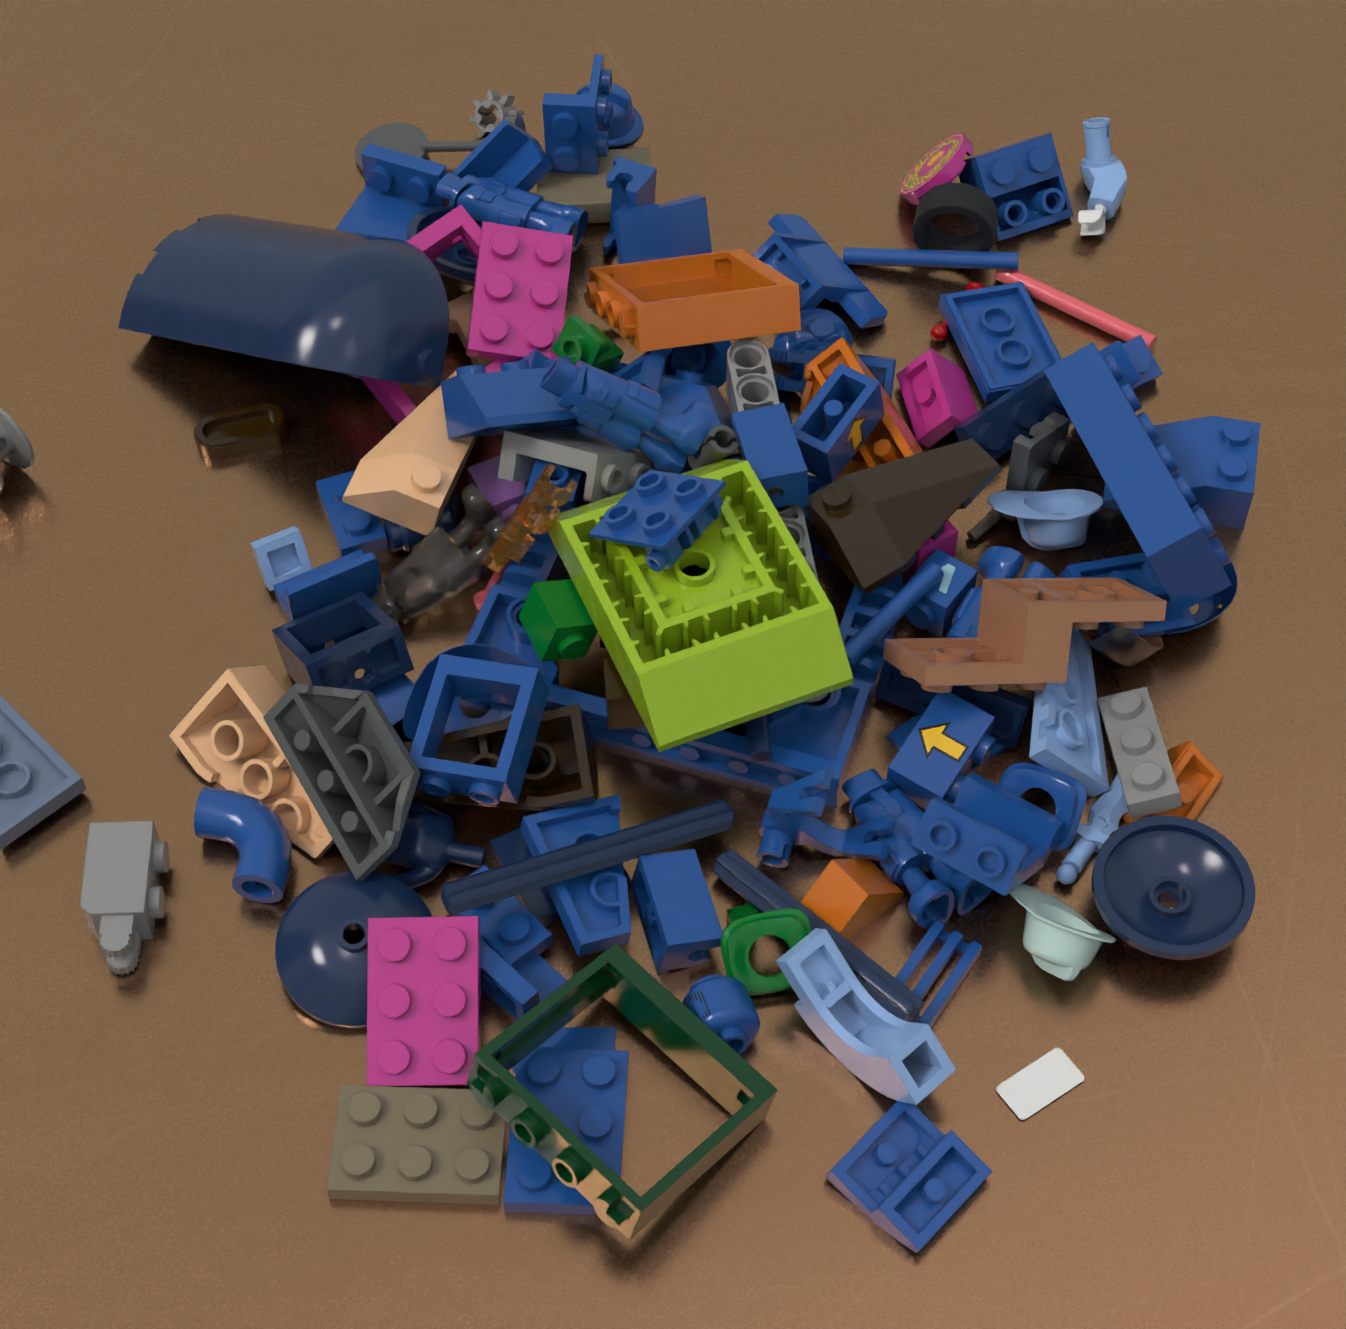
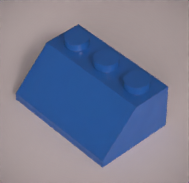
M563 357V358H562V359H564V360H566V361L572 363L571 357ZM555 359L543 361L544 368L529 369L528 361L504 363L500 365V372L486 373L485 365L464 366L456 368L457 376L440 382L448 439L504 434V430L554 429L576 427L582 424L577 422V418L571 415L565 408L556 404V395L539 387L543 375Z

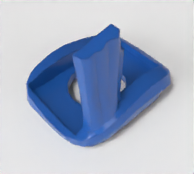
M1025 762L1010 765L1004 771L998 786L1020 798L1024 792L1031 788H1041L1049 792L1055 801V816L1065 821L1052 850L1062 851L1068 849L1074 840L1086 803L1087 790L1079 780L1043 767L1037 762L1034 764Z

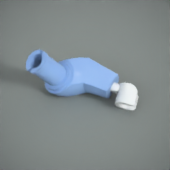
M1096 117L1082 121L1086 157L1082 159L1079 167L1081 177L1090 192V196L1087 202L1088 210H1079L1078 223L1081 224L1080 236L1103 235L1105 233V220L1111 219L1115 215L1126 193L1128 184L1126 170L1122 162L1115 155H1112L1110 118Z

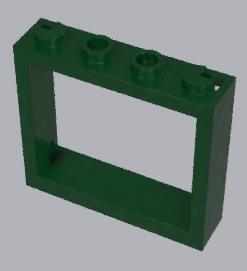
M616 943L474 1054L466 1083L481 1105L488 1109H493L511 1126L512 1132L519 1142L528 1148H534L552 1165L555 1175L563 1184L576 1188L594 1206L598 1217L606 1225L617 1228L629 1240L765 1119L778 1091ZM601 996L609 1001L732 1114L725 1123L641 1197L509 1072L511 1068Z

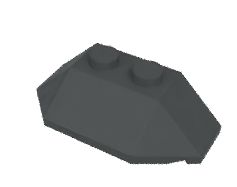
M295 683L263 718L355 879L364 881L398 847L421 772L372 692Z

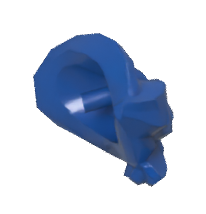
M814 307L800 311V331L776 334L771 348L793 349L804 352L806 348L826 350L841 337L850 346H852L853 339L841 318L830 310ZM783 363L794 370L790 375L791 378L799 379L802 377L804 364Z

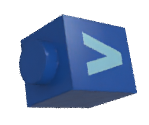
M936 548L905 586L931 562L940 566L944 576L904 617L909 619L916 627L927 629L942 638L951 628L954 612L970 588L975 589L978 570Z

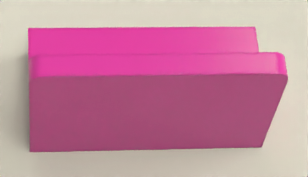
M928 349L896 374L916 440L927 448H930L954 430L953 427L978 412L963 369L932 349Z

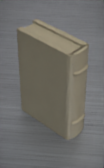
M650 148L609 149L607 157H600L598 174L548 172L537 183L538 195L543 196L545 201L562 205H574L588 212L587 224L610 223L612 188L608 189L606 187V176L613 168L614 159L618 156L651 167Z

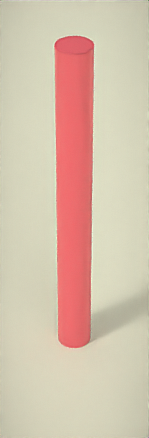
M996 270L995 280L1003 284L1023 282L1031 297L1125 342L1141 335L1150 351L1156 344L1157 336L1017 270Z

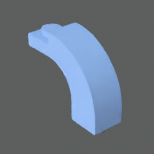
M815 928L776 960V963L800 999L794 1004V1007L808 1027L849 1071L879 1093L896 1101L917 1105L956 1071V1068L928 1024L904 1021L888 1012L872 998L858 981L826 929Z

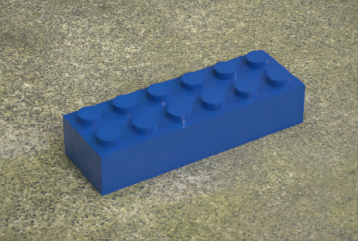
M1094 342L1044 369L1043 371L1177 612L1181 613L1231 586L1232 584L1223 569L1224 566L1231 563L1226 551L1217 536L1208 540L1216 532L1202 507L1200 508L1198 504L1191 508L1189 507V505L1197 500L1183 475L1181 476L1180 473L1171 476L1170 473L1178 470V467L1165 444L1160 442L1153 445L1152 442L1160 437L1148 415L1142 412L1136 416L1135 412L1141 409L1142 406L1129 383H1125L1119 387L1118 382L1125 378L1112 354L1103 358Z

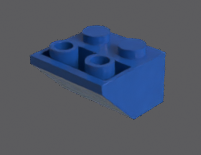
M1051 133L1028 138L963 159L966 164L963 171L958 175L960 183H966L981 189L992 198L998 208L999 222L995 242L1074 216Z

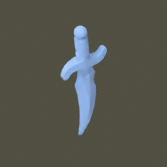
M1118 773L1109 785V790L1104 792L1090 806V819L1087 824L1079 823L1073 840L1075 843L1056 872L1057 879L1062 884H1072L1076 880L1078 873L1083 870L1093 853H1098L1104 842L1110 837V834L1119 829L1121 817L1129 812Z

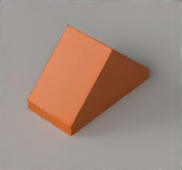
M832 859L800 903L848 940L900 901L904 896V892L895 883H892L870 859Z

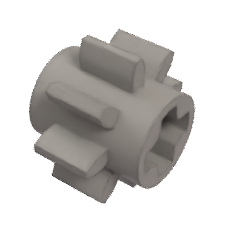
M487 90V100L474 99L472 101L476 109L474 116L469 118V122L476 123L480 129L478 138H486L498 126V124H494L497 118L500 120V123L508 115L522 116L524 114L523 111L516 110L512 104L515 99L513 94H505L500 99L497 90ZM494 109H498L496 116L493 114Z

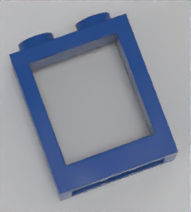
M440 654L409 753L421 772L417 785L423 792L437 797H448L450 793L468 795L472 800L485 805H497L499 801L518 803L549 695V689L539 668ZM455 696L515 705L496 768L436 759Z

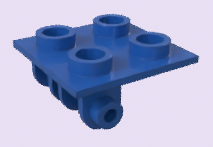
M649 470L636 480L633 488L616 505L606 511L604 518L588 534L590 538L645 547L648 553L645 561L652 570L660 572L662 569H670L675 564V561L684 553L683 549H689L693 545L694 540L698 539L703 534V531L721 515L720 507L723 505V500L719 492L726 486V483L721 480Z

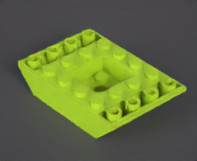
M725 459L681 473L682 475L725 481L726 486L719 492L723 500V505L720 507L721 515L703 531V534L698 539L694 540L693 545L689 549H683L684 553L675 561L672 568L662 569L660 572L652 570L647 565L645 557L648 553L645 547L590 538L588 534L604 518L606 511L616 505L629 491L543 518L544 526L659 752L853 684V675L834 608L748 460ZM690 565H697L708 571L700 576H689L681 570Z

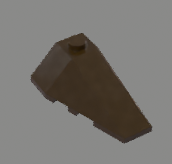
M971 438L846 474L808 496L809 505L805 507L812 537L862 593L866 595L907 571L917 560L916 552L929 539L936 540L945 531L944 523L957 509H965L1000 473V465Z
M575 704L543 712L518 803L499 801L497 805H485L472 800L468 795L450 793L448 797H437L423 792L418 785L412 800L533 811H549L595 801L598 770L591 729L580 705ZM510 719L444 733L436 759L496 768ZM413 741L403 743L409 753Z

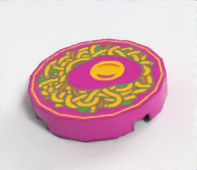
M957 133L949 136L932 148L904 178L900 186V194L911 205H918L920 202L919 197L932 187L947 182L952 183L964 169L966 162L962 158L965 154L969 157L974 153L972 142L963 133Z

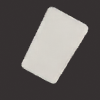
M1054 1048L996 1087V1091L1017 1117L1025 1120L1083 1082L1085 1077L1062 1049Z

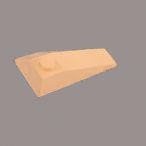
M457 372L452 373L447 379L457 376ZM441 385L360 460L342 498L344 503L430 538L434 534L478 437L448 439Z
M265 665L228 668L169 736L198 775L209 783L217 782L227 790H233L260 799L280 817L292 843L314 859L321 858L335 842L263 718L286 692Z

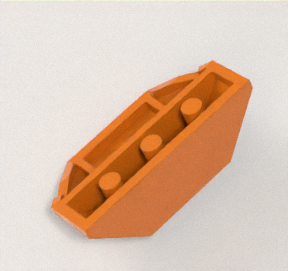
M843 337L806 364L804 375L806 385L801 398L799 416L839 363L878 381ZM881 384L884 416L837 479L846 474L923 452Z

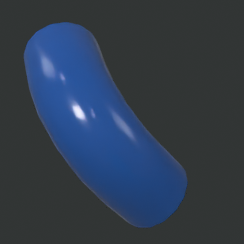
M204 787L200 792L195 808V835L198 838L224 841L237 848L239 860L231 885L235 892L244 898L259 903L278 902L283 898L289 878L292 848L282 820L260 799L233 790Z

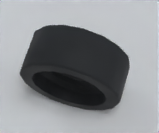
M947 182L934 186L922 195L917 206L912 227L914 242L921 250L990 252L995 242L999 222L998 208L989 195L981 189L966 183ZM945 213L959 214L970 218L978 224L980 230L966 236L952 235L937 228L931 219Z

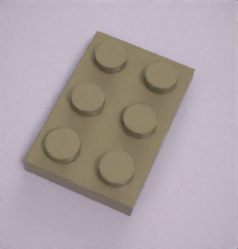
M340 1085L327 1182L329 1199L500 1205L507 1122L493 1109H488L481 1105L474 1097L471 1089Z

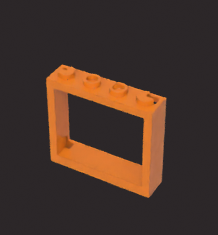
M743 249L589 268L590 282H586L587 292L584 293L588 309H592L595 315L639 352L801 330L799 284Z

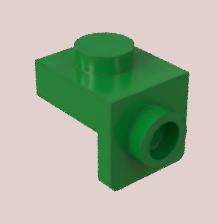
M578 315L567 319L552 348V351L560 358L571 357L573 365L581 360L592 367L604 371L617 367L624 355V352L595 324L587 325Z

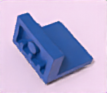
M368 143L361 153L365 187L336 230L407 241L409 222L417 213L432 207L450 205V201L435 195L438 182L447 174L446 165Z

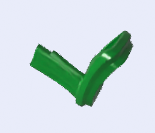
M750 903L729 908L726 911L729 925L724 928L720 939L727 977L736 978L746 986L750 996L791 989L792 986L783 972L775 975H764L757 972L750 964L749 951L757 939L766 935H775L782 938L791 949L811 932L807 915L794 908L758 913V909H754Z

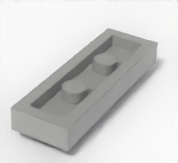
M1147 686L1097 698L1130 818L1182 807L1179 788Z

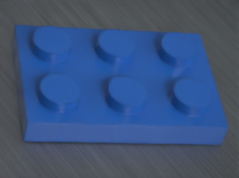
M537 1047L516 1064L515 1078L622 1178L629 1051ZM510 1126L503 1199L504 1211L598 1216L594 1206L576 1188L563 1184L555 1175L552 1165L534 1148H528L519 1142Z

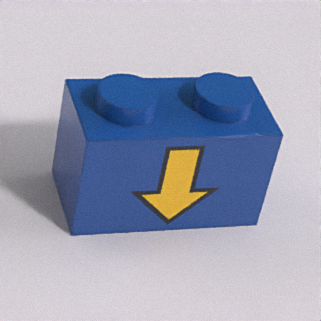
M841 363L838 364L792 425L807 467V472L829 483L838 478L884 416L880 382Z
M951 692L937 693L888 766L887 779H892L900 790L908 795L916 805L925 810L929 801L935 797L954 804L966 778L965 776L975 762L982 766L996 743V739L991 736L995 717Z

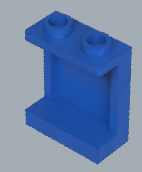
M973 772L966 776L954 804H950L939 797L929 801L910 844L1006 896L1044 867L1065 821Z

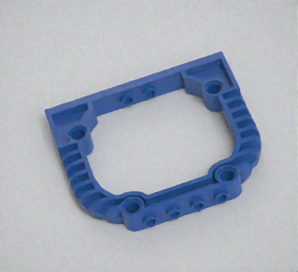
M730 455L726 459L740 460V457ZM652 461V463H651V468H652V470H655V468H654V466H653V461ZM808 475V496L830 483L817 476ZM584 500L583 505H586V504H589V503H592V502H589V501H585V500ZM802 506L812 554L819 558L833 561L812 537L806 507ZM528 525L525 527L522 538L512 554L511 561L502 575L500 584H492L463 645L481 644L496 647L518 656L533 668H539L549 689L544 711L579 704L591 729L593 742L771 791L827 768L834 773L830 788L820 792H811L808 796H820L826 801L825 806L836 808L842 792V786L845 783L869 714L870 700L883 666L885 639H892L898 621L850 667L853 675L852 685L829 692L827 696L819 701L801 702L773 712V722L769 724L772 757L769 760L762 762L752 760L748 730L745 736L721 730L659 752L646 727L608 730L606 699L561 687L559 685V670L553 661L541 662L518 616L533 583L562 580L567 569L547 530ZM902 574L866 595L848 577L853 591L839 627L844 645L904 588ZM461 697L460 705L484 712L489 711L492 703L490 701Z

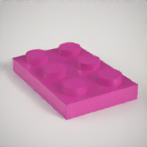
M483 221L466 356L516 362L536 349L549 359L558 357L552 351V348L564 326L573 244L572 235Z
M479 916L368 918L367 1086L467 1085L474 1054L481 1049V918Z

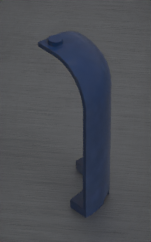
M216 214L197 219L196 223L182 231L175 230L163 239L153 250L155 256L148 264L144 273L136 274L121 312L118 327L120 329L307 367L438 388L441 385L449 334V307L444 284L435 265L415 245L398 239L233 214Z

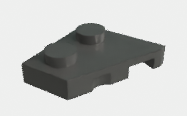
M1053 412L1043 422H1038L1031 427L1029 435L1034 436V438L1029 439L1021 434L1013 441L1006 489L1012 491H1042L1047 482L1051 467L1054 464L1060 466L1070 451L1072 441L1067 439L1071 419Z

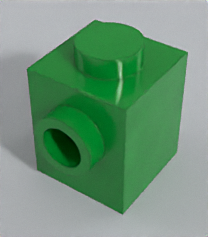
M572 579L533 583L518 616L541 662L563 659L570 661L586 657L598 632Z

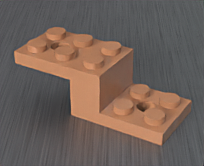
M1118 577L983 579L977 637L885 639L883 659L901 670L900 674L902 676L913 678L921 684L923 690L929 692L948 693L952 691L953 686L968 685L969 688L974 690L993 692L999 690L1000 684H1015L1016 687L1026 690H1044L1046 683H1066L1072 627L1093 630L1098 628L1099 622H1113L1118 627L1140 629L1144 627V621H1165L1167 601Z

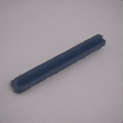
M729 849L725 853L721 852L718 855L716 863L712 868L714 875L762 913L786 908L802 911L807 915L811 931L815 928L828 931L858 981L876 1002L888 1012L904 1021L911 1022L918 1017L924 1005L918 995L736 851Z

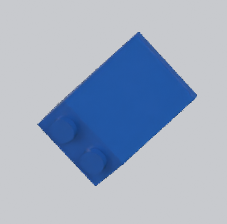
M1208 416L1154 425L1160 438L1152 442L1153 445L1160 442L1165 444L1178 467V470L1170 473L1171 476L1180 473L1181 476L1183 475L1197 500L1189 505V507L1191 508L1197 504L1200 508L1202 507L1211 525L1243 530L1254 495L1260 423ZM1105 483L1102 508L1120 510Z

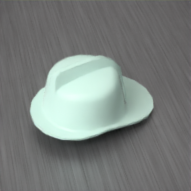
M1020 884L1009 893L1026 909L1023 934L1024 948L1031 953L1034 962L1042 970L1064 981H1072L1077 977L1081 969H1086L1091 964L1103 942L1114 943L1116 941L1113 936L1096 929L1070 906L1037 888Z

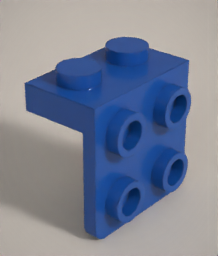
M594 55L588 95L544 93L542 106L545 153L553 166L549 172L598 174L600 157L608 156L609 132L604 130L612 129L613 103H608L605 95H611L612 70L604 69V55Z

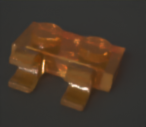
M553 464L545 466L541 471L534 486L516 507L481 562L497 574L510 558L517 563L523 558L535 541V538L529 535L530 533L533 535L543 534L552 528L560 514V509L557 507L566 504L575 491L577 482L573 479L564 488H559L552 484L550 476L556 468ZM546 506H555V507H554L552 510H549Z

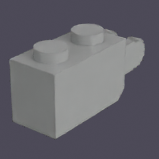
M154 821L96 822L89 825L80 907L85 913L90 932L99 940L100 949L106 955L105 962L111 972H115V975L129 974L130 971H134L135 967H138L137 962H139L138 956H140L142 940L154 938L155 918H163L165 896L163 887L159 886L160 873L168 872L169 847L167 841H160Z

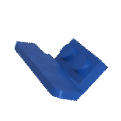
M776 214L768 222L776 232L770 236L753 256L799 284L800 311L817 307L824 298H827L831 302H838L860 328L883 324L888 314L886 308L806 219L794 214Z

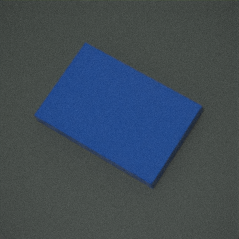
M1023 282L942 294L940 296L938 307L985 403L994 402L1049 365L1062 360Z

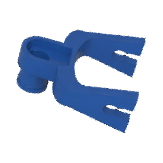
M825 768L772 790L759 829L762 841L757 850L756 858L763 860V863L768 866L784 868L789 865L793 846L809 844L815 849L832 856L886 861L890 845L884 841L871 840L875 836L882 837L887 834H893L897 817L889 813L847 830L832 827L815 818L814 816H822L826 801L820 796L809 797L808 795L811 792H820L830 788L834 773Z

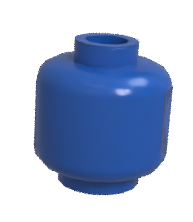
M717 974L703 977L692 985L682 1001L691 1012L739 1055L747 1049L759 1033L761 1023L746 986L736 978Z

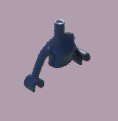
M412 800L409 809L412 815H407L398 847L384 860L386 864L399 865L411 869V871L392 877L402 881L411 888H416L434 880L449 862L476 868L482 867L485 864L487 849L455 842V828L452 817L444 812L430 808L421 801Z

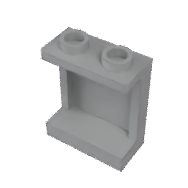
M562 428L504 430L498 478L511 482L529 481L537 458L585 471L587 477L583 498L585 501L595 502L633 488L640 476L652 470V460L637 448L632 451H623L606 439Z

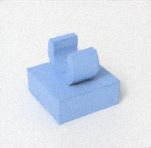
M296 526L250 543L264 584L269 591L274 590V585L313 569L301 532Z

